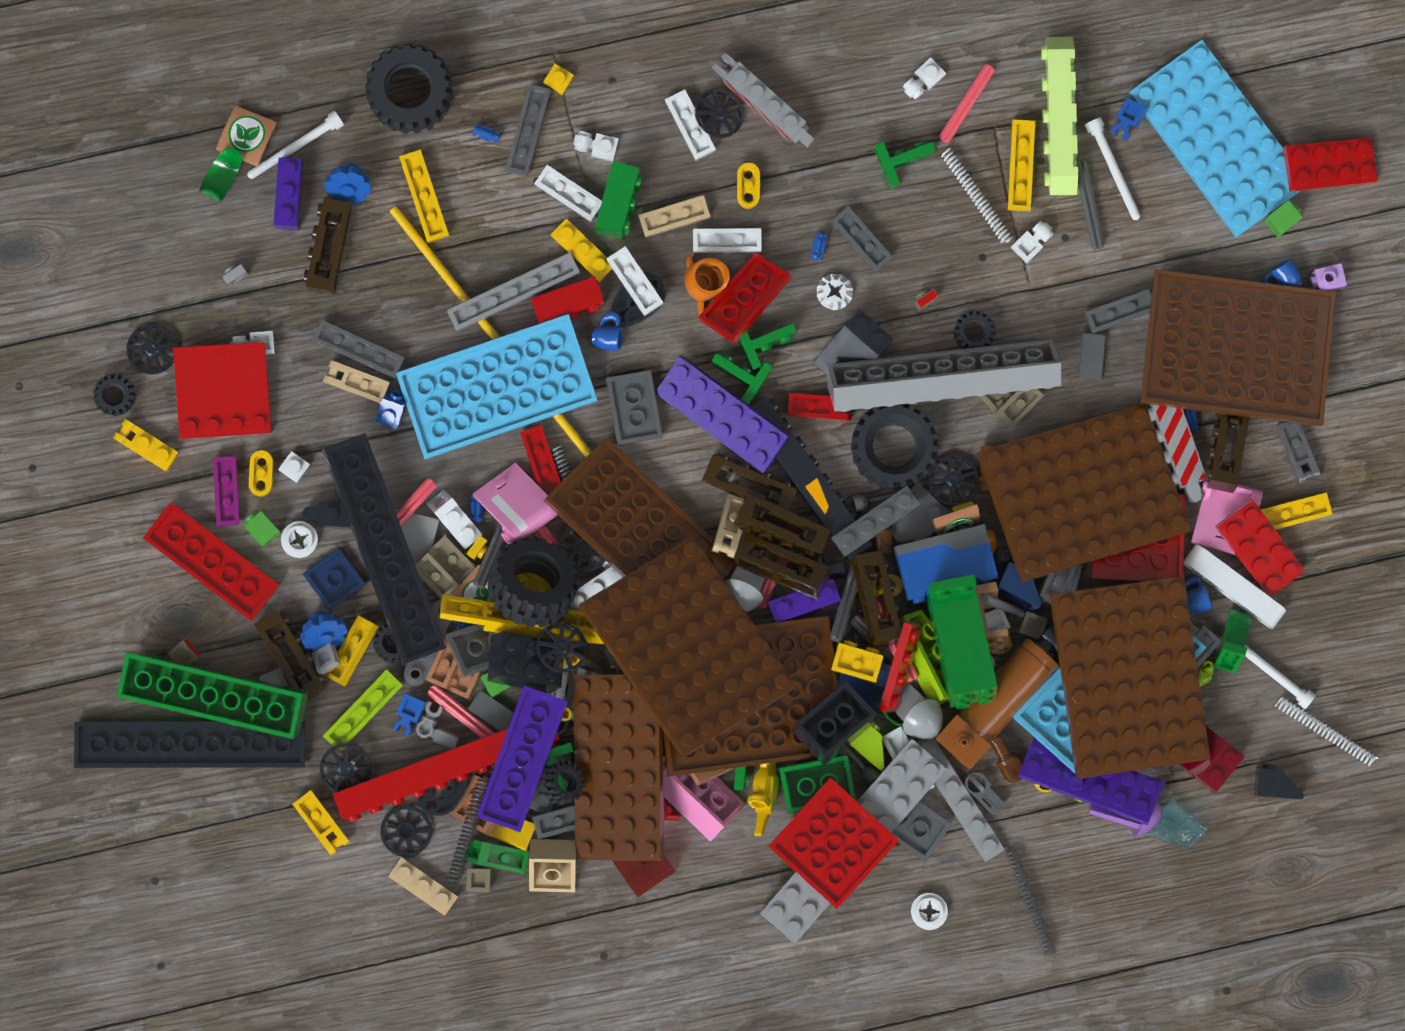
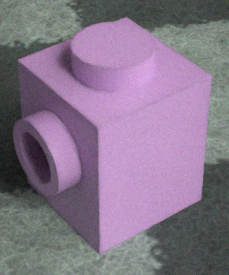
M1342 263L1314 270L1310 277L1311 288L1323 291H1336L1345 288L1347 283Z

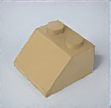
M530 839L529 891L575 892V840Z

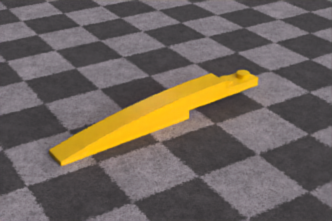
M442 595L440 618L484 625L483 631L496 633L506 631L538 638L545 628L539 627V625H535L532 628L527 627V624L523 623L521 625L515 624L513 619L510 618L508 620L505 618L502 611H497L494 607V602ZM569 609L564 618H560L556 622H563L578 627L587 643L604 644L582 611ZM559 628L550 630L557 638L560 637ZM563 628L564 638H568L573 631ZM547 634L542 637V639H551ZM577 634L570 640L571 642H582Z

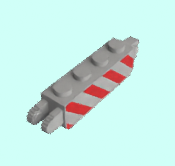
M724 53L721 58L732 70L727 73L716 63L712 66V69L724 79V84L790 143L793 141L795 144L800 141L807 148L814 142V138L807 133L809 127L806 125V121L743 64L737 63L728 54Z
M1148 404L1149 408L1147 410L1151 421L1155 422L1157 428L1155 432L1159 442H1162L1163 454L1166 462L1170 465L1175 486L1177 485L1178 490H1184L1188 502L1193 504L1200 501L1203 495L1199 483L1204 480L1205 471L1183 409Z

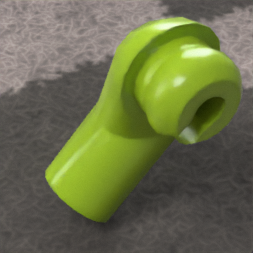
M1204 661L1198 668L1200 687L1211 680L1214 669L1211 661Z

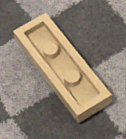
M704 195L639 215L645 238L710 218Z
M402 857L388 876L444 916H446L458 898L457 895Z

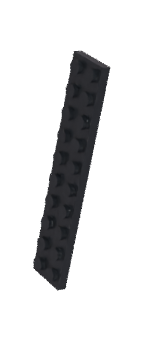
M366 433L322 448L402 665L446 649Z
M219 721L75 722L74 768H305L306 721L302 722L300 736L294 739Z

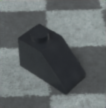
M1262 764V768L1256 769L1254 796L1298 800L1304 798V794L1283 770L1276 769V765Z

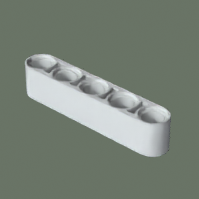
M1196 544L1184 559V565L1268 628L1273 629L1286 612V609L1200 545Z

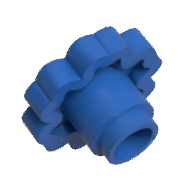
M345 163L343 166L333 168L331 174L326 176L325 180L326 192L332 194L333 200L358 204L365 201L366 195L371 193V178L365 176V171L359 169L358 165L354 163Z
M319 610L312 613L307 623L302 626L303 632L300 634L304 647L306 649L312 648L315 652L329 643L335 645L336 648L345 641L344 635L347 634L348 630L343 618H335L334 614H327L326 611Z

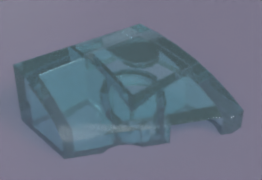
M1171 798L1162 808V817L1159 823L1143 836H1151L1161 839L1162 842L1174 843L1179 845V847L1190 850L1205 834V828Z

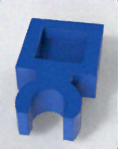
M1127 97L1116 116L1121 122L1113 127L1112 134L1117 136L1120 130H1124L1122 139L1127 141L1131 135L1130 128L1132 126L1135 128L1139 127L1148 108Z
M405 693L396 713L402 718L395 723L394 731H399L400 726L404 725L406 727L404 735L409 736L413 731L412 722L419 723L427 701Z

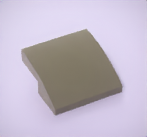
M1031 389L1030 391L986 394L985 396L978 397L1006 424L1013 428L1044 395L1038 389Z
M446 534L415 563L420 578L441 599L443 594L450 595L477 567Z

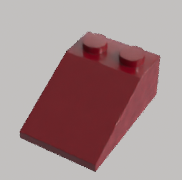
M1206 727L1210 759L1178 765L1212 793H1216L1245 756Z

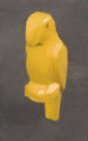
M776 762L760 764V768L753 780V793L751 796H748L747 802L752 808H755L757 813L755 836H763L776 801L779 788V779L775 770Z

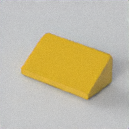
M525 820L521 832L496 824L490 836L526 851L535 828L534 824Z

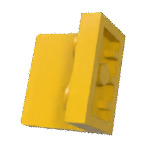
M845 640L843 644L839 643L836 647L837 651L831 670L876 683L883 655H879V650L870 647L862 650L857 648L858 644Z

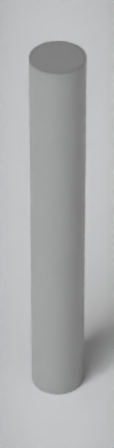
M987 594L981 597L982 603L1018 617L1025 615L1023 608Z

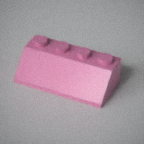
M665 756L663 757V797L711 842L746 803L718 777L699 786L696 785L690 774L667 777Z

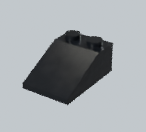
M859 309L813 363L827 375V364L878 359L892 344L894 339Z

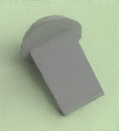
M736 567L731 579L724 580L745 612L756 608L763 601L760 590L765 578Z
M907 682L901 693V705L895 711L904 722L903 730L905 734L920 739H930L938 736L944 721L939 702L933 699L926 700Z

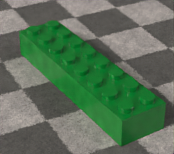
M133 650L125 654L116 697L294 739L300 736L309 692Z

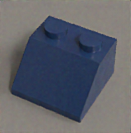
M1009 562L1001 567L998 572V578L994 581L997 584L998 597L1028 612L1039 608L1041 600L1034 581L1029 580L1021 583L1014 562Z
M881 663L876 683L840 673L838 687L847 681L873 710L877 711L891 666Z

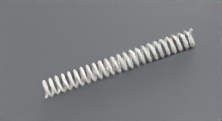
M949 147L941 157L944 158V161H947V165H950L949 168L952 169V172H955L954 176H957V180H960L959 183H963L962 187H965V191H968L967 194L970 195V198H973L972 202H975V206H978L977 209H981L980 213H983L982 216L986 217L985 220H989L990 228H993V231L996 232L995 235H999L998 239H1001V243H1008L1013 236L1005 239L1010 235V233L1003 235L1008 229L1001 231L1005 227V225L999 227L1002 221L995 224L1000 220V218L993 220L997 216V214L991 216L995 210L987 213L992 209V207L985 209L990 204L983 205L987 199L979 202L984 198V195L977 198L982 194V192L975 194L979 190V188L973 190L977 185L969 187L974 183V181L967 183L972 178L965 179L969 173L963 175L966 170L958 173L964 168V166L956 169L961 164L959 162L954 165L959 159L957 158L950 162L956 155L948 158L954 152L951 151L946 154L951 149Z
M1282 697L1275 704L1276 707L1282 700L1278 708L1280 710L1285 704L1282 712L1289 706L1286 715L1292 710L1290 717L1297 711L1294 719L1301 713L1298 722L1304 717L1302 724H1304L1308 719L1306 727L1313 720L1309 729H1312L1316 724L1313 731L1315 732L1320 726L1317 732L1319 734L1324 728L1321 737L1328 731L1325 737L1327 739L1332 733L1329 742L1335 735L1333 744L1340 738L1337 744L1339 746L1344 740L1341 749L1348 742L1345 751L1351 746L1349 754L1356 747L1352 756H1355L1360 749L1356 759L1363 753L1360 759L1362 761L1367 755L1364 764H1366L1371 756L1372 758L1368 766L1376 758L1378 759V756L1374 757V754H1370V751L1362 750V746L1359 747L1354 741L1351 742L1346 736L1343 737V734L1339 735V731L1331 730V726L1327 727V724L1323 725V722H1320L1319 719L1316 720L1311 714L1308 715V712H1304V709L1296 708V704L1288 703V699L1285 700Z

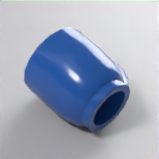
M1291 258L1277 264L1270 270L1271 273L1266 274L1261 280V283L1271 284L1270 277L1273 276L1278 285L1298 287L1302 284L1300 272Z
M610 311L603 315L600 326L593 329V346L610 351L621 350L623 329L619 326L620 316L618 313ZM613 320L616 326L604 325V323Z
M1197 576L1188 577L1185 580L1189 614H1199L1212 609L1210 597L1205 586L1202 585L1201 579ZM1197 584L1199 586L1187 592L1191 585Z

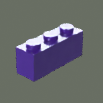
M278 157L273 224L276 229L299 231L304 168L302 159Z
M831 579L827 582L818 600L795 592L769 601L768 607L773 621L776 623L789 621L839 603L841 600L834 580Z

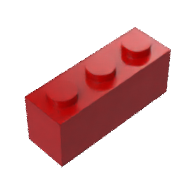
M595 276L531 298L539 324L569 314L572 321L579 318L580 313L586 311L589 314L601 310V306L605 305Z

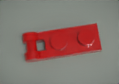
M789 393L788 417L851 421L852 414L849 411L834 412L830 396Z

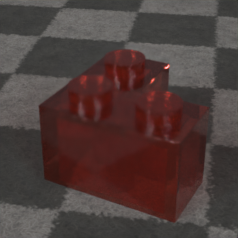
M665 855L664 861H649L645 865L641 861L612 860L637 898L676 872Z

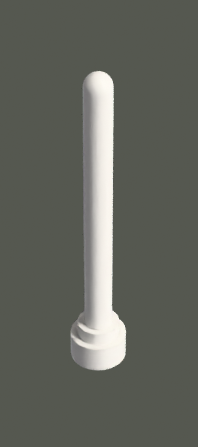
M335 110L327 115L328 117L324 119V123L266 159L258 167L256 166L249 170L247 173L250 179L256 178L276 165L278 157L286 158L328 130H334L335 128L338 130L343 127L344 124Z
M1102 118L1092 120L1085 124L1087 132L1095 136L1132 219L1138 220L1140 213L1103 134L1105 131L1103 127L1105 125Z
M1245 645L1247 647L1245 657L1295 695L1296 700L1299 701L1298 704L1306 709L1316 697V694L1311 690L1307 691L1306 689L1302 690Z

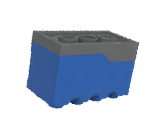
M985 524L895 546L893 552L902 582L905 601H911L912 605L927 601L928 585L933 582L973 574L975 575L976 585L992 583L996 580L998 574L993 554L998 544L994 531H986Z

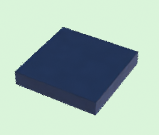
M340 547L303 573L329 611L367 585Z

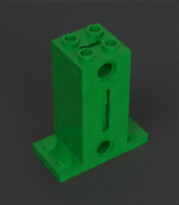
M975 575L929 583L927 613L928 618H931L950 708L963 709L976 702H979V704L991 703L992 699H996L998 686L976 594Z

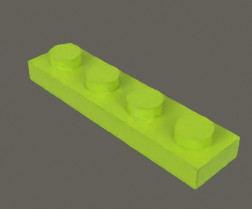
M386 669L323 737L332 746L348 744L403 685ZM344 747L338 748L337 750L341 752L344 749Z

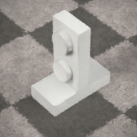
M444 489L426 503L464 549L475 542L479 535L482 536V533Z

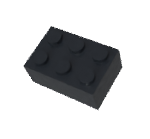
M501 631L491 637L488 682L523 688L525 685L550 694L562 688L563 672L553 671L540 661L536 651L538 638ZM541 639V641L553 643V641ZM540 646L542 655L552 650L551 647ZM553 654L546 658L545 661L554 666L556 656ZM560 658L557 668L563 669L564 658Z
M845 681L794 725L793 733L825 766L876 722L877 713Z

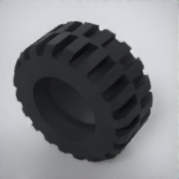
M404 43V47L395 45L391 47L389 52L386 53L384 50L380 53V58L378 60L374 59L371 64V70L367 72V84H365L368 103L378 120L383 125L386 124L389 129L393 131L400 130L404 134H408L409 131H414L415 134L422 133V129L427 128L429 130L434 127V123H440L444 118V113L448 112L451 107L450 101L453 100L452 79L442 58L438 57L433 50L424 49L423 45L417 44L415 47L411 46V43ZM414 69L421 71L430 81V95L418 107H398L389 97L388 85L390 80L403 70Z
M526 538L525 541L522 539L515 540L513 544L509 543L504 546L503 550L499 551L496 556L488 581L490 600L495 602L494 607L498 612L502 611L503 616L508 620L510 618L513 619L515 624L521 625L523 623L527 624V627L532 628L535 625L545 627L548 623L555 624L568 613L579 587V572L575 568V562L572 558H568L569 554L564 549L560 550L557 544L553 542L549 544L545 539L540 538L539 541L534 540V538ZM522 573L536 574L547 581L552 590L546 592L531 591L522 586L515 576Z

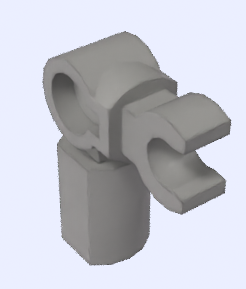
M429 701L425 706L427 714L425 717L422 716L420 723L416 727L417 734L423 739L431 737L433 742L451 750L455 749L460 736L440 727L434 729L437 723L435 719L442 714L443 707L440 706L436 713H432L430 711L432 702Z

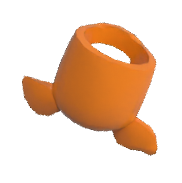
M692 252L686 260L687 270L685 271L684 282L688 294L697 300V311L700 315L704 311V301L721 293L727 286L730 275L727 266L718 259L707 258L693 263L695 253Z

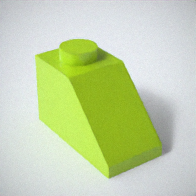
M874 723L849 746L876 769L882 771L884 769L882 735L878 732L880 728Z

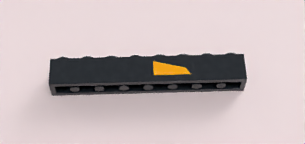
M765 396L751 406L790 435L775 460L823 527L831 530L830 537H834L857 521L859 518L854 511H848L844 506L846 500L839 491L835 493L830 485L833 483L826 473L821 474L818 470L819 463L812 454L808 456L805 452V443L799 436L795 438L790 430L793 427L785 417L782 419L777 413L779 408L773 399L768 400ZM873 538L846 556L848 562L852 561L855 555L861 554L872 546L870 541Z

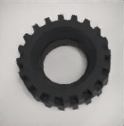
M898 404L892 407H873L861 417L853 431L850 447L853 463L857 466L860 475H863L869 483L878 485L882 489L898 490L906 486L909 488L917 482L919 483L929 473L936 461L939 450L938 433H936L933 422L927 418V414L924 411L921 412L913 404ZM897 425L904 427L915 440L914 456L903 466H886L874 454V438L886 426Z

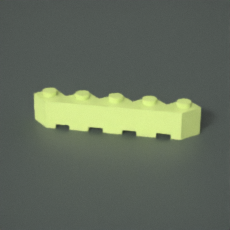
M1046 37L1045 46H1041V60H1045L1046 78H1042V91H1046L1047 109H1043L1042 117L1043 123H1047L1048 141L1043 143V152L1048 154L1049 170L1044 173V185L1049 187L1050 195H1077L1078 167H1076L1078 148L1075 103L1076 74L1074 72L1075 47L1073 37Z

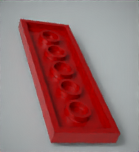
M172 502L169 503L143 537L144 540L251 622L280 586Z

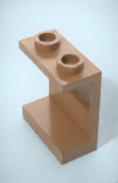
M992 582L977 585L976 594L989 651L991 654H997L1007 649L1008 630L1006 628L989 632L984 609L992 608V606L981 601V597L984 594L998 599L997 584Z

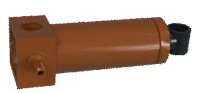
M1054 623L1041 635L1038 642L1034 643L1030 639L1025 638L995 672L998 686L996 699H992L993 701L988 704L976 702L971 703L967 708H963L958 715H954L941 730L940 734L934 738L936 742L968 770L991 747L990 744L1009 724L1013 716L1059 667L1052 659L1058 653Z

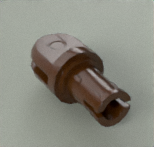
M998 735L990 744L998 757L996 765L1008 782H1020L1022 779L1018 778V774L1022 767V762L1016 752H1010L1002 735Z

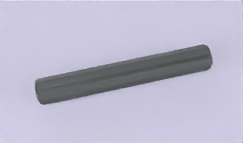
M1086 161L1077 162L1076 166L1078 167V186L1091 246L1094 250L1104 247V240Z

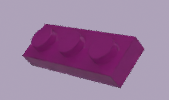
M214 457L216 525L218 527L240 525L237 457Z

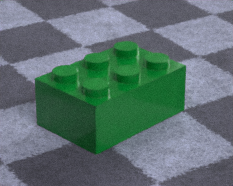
M616 161L612 162L595 225L596 234L618 240H623L624 235L628 236L631 226L629 214H634L637 204V197L634 195L635 192H640L643 182V175H640L639 167Z
M847 755L835 757L825 766L820 761L779 768L787 814L799 812L830 777L856 800Z

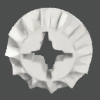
M842 274L827 275L822 278L817 286L819 302L831 310H839L846 307L853 296V287L849 279ZM828 284H830L834 288L840 287L842 285L839 291L840 297L842 299H840L836 295L827 298L829 296V293L831 292L830 286Z
M297 521L289 524L283 530L281 544L285 552L290 556L303 558L309 556L316 549L318 537L315 529L310 524ZM295 531L300 536L309 535L303 540L305 548L299 544H292L296 540Z
M925 893L918 896L913 901L911 907L913 921L917 926L926 930L939 928L945 922L948 915L945 901L934 893ZM929 901L932 909L939 911V913L931 915L930 922H928L925 913L919 912V910L927 908Z

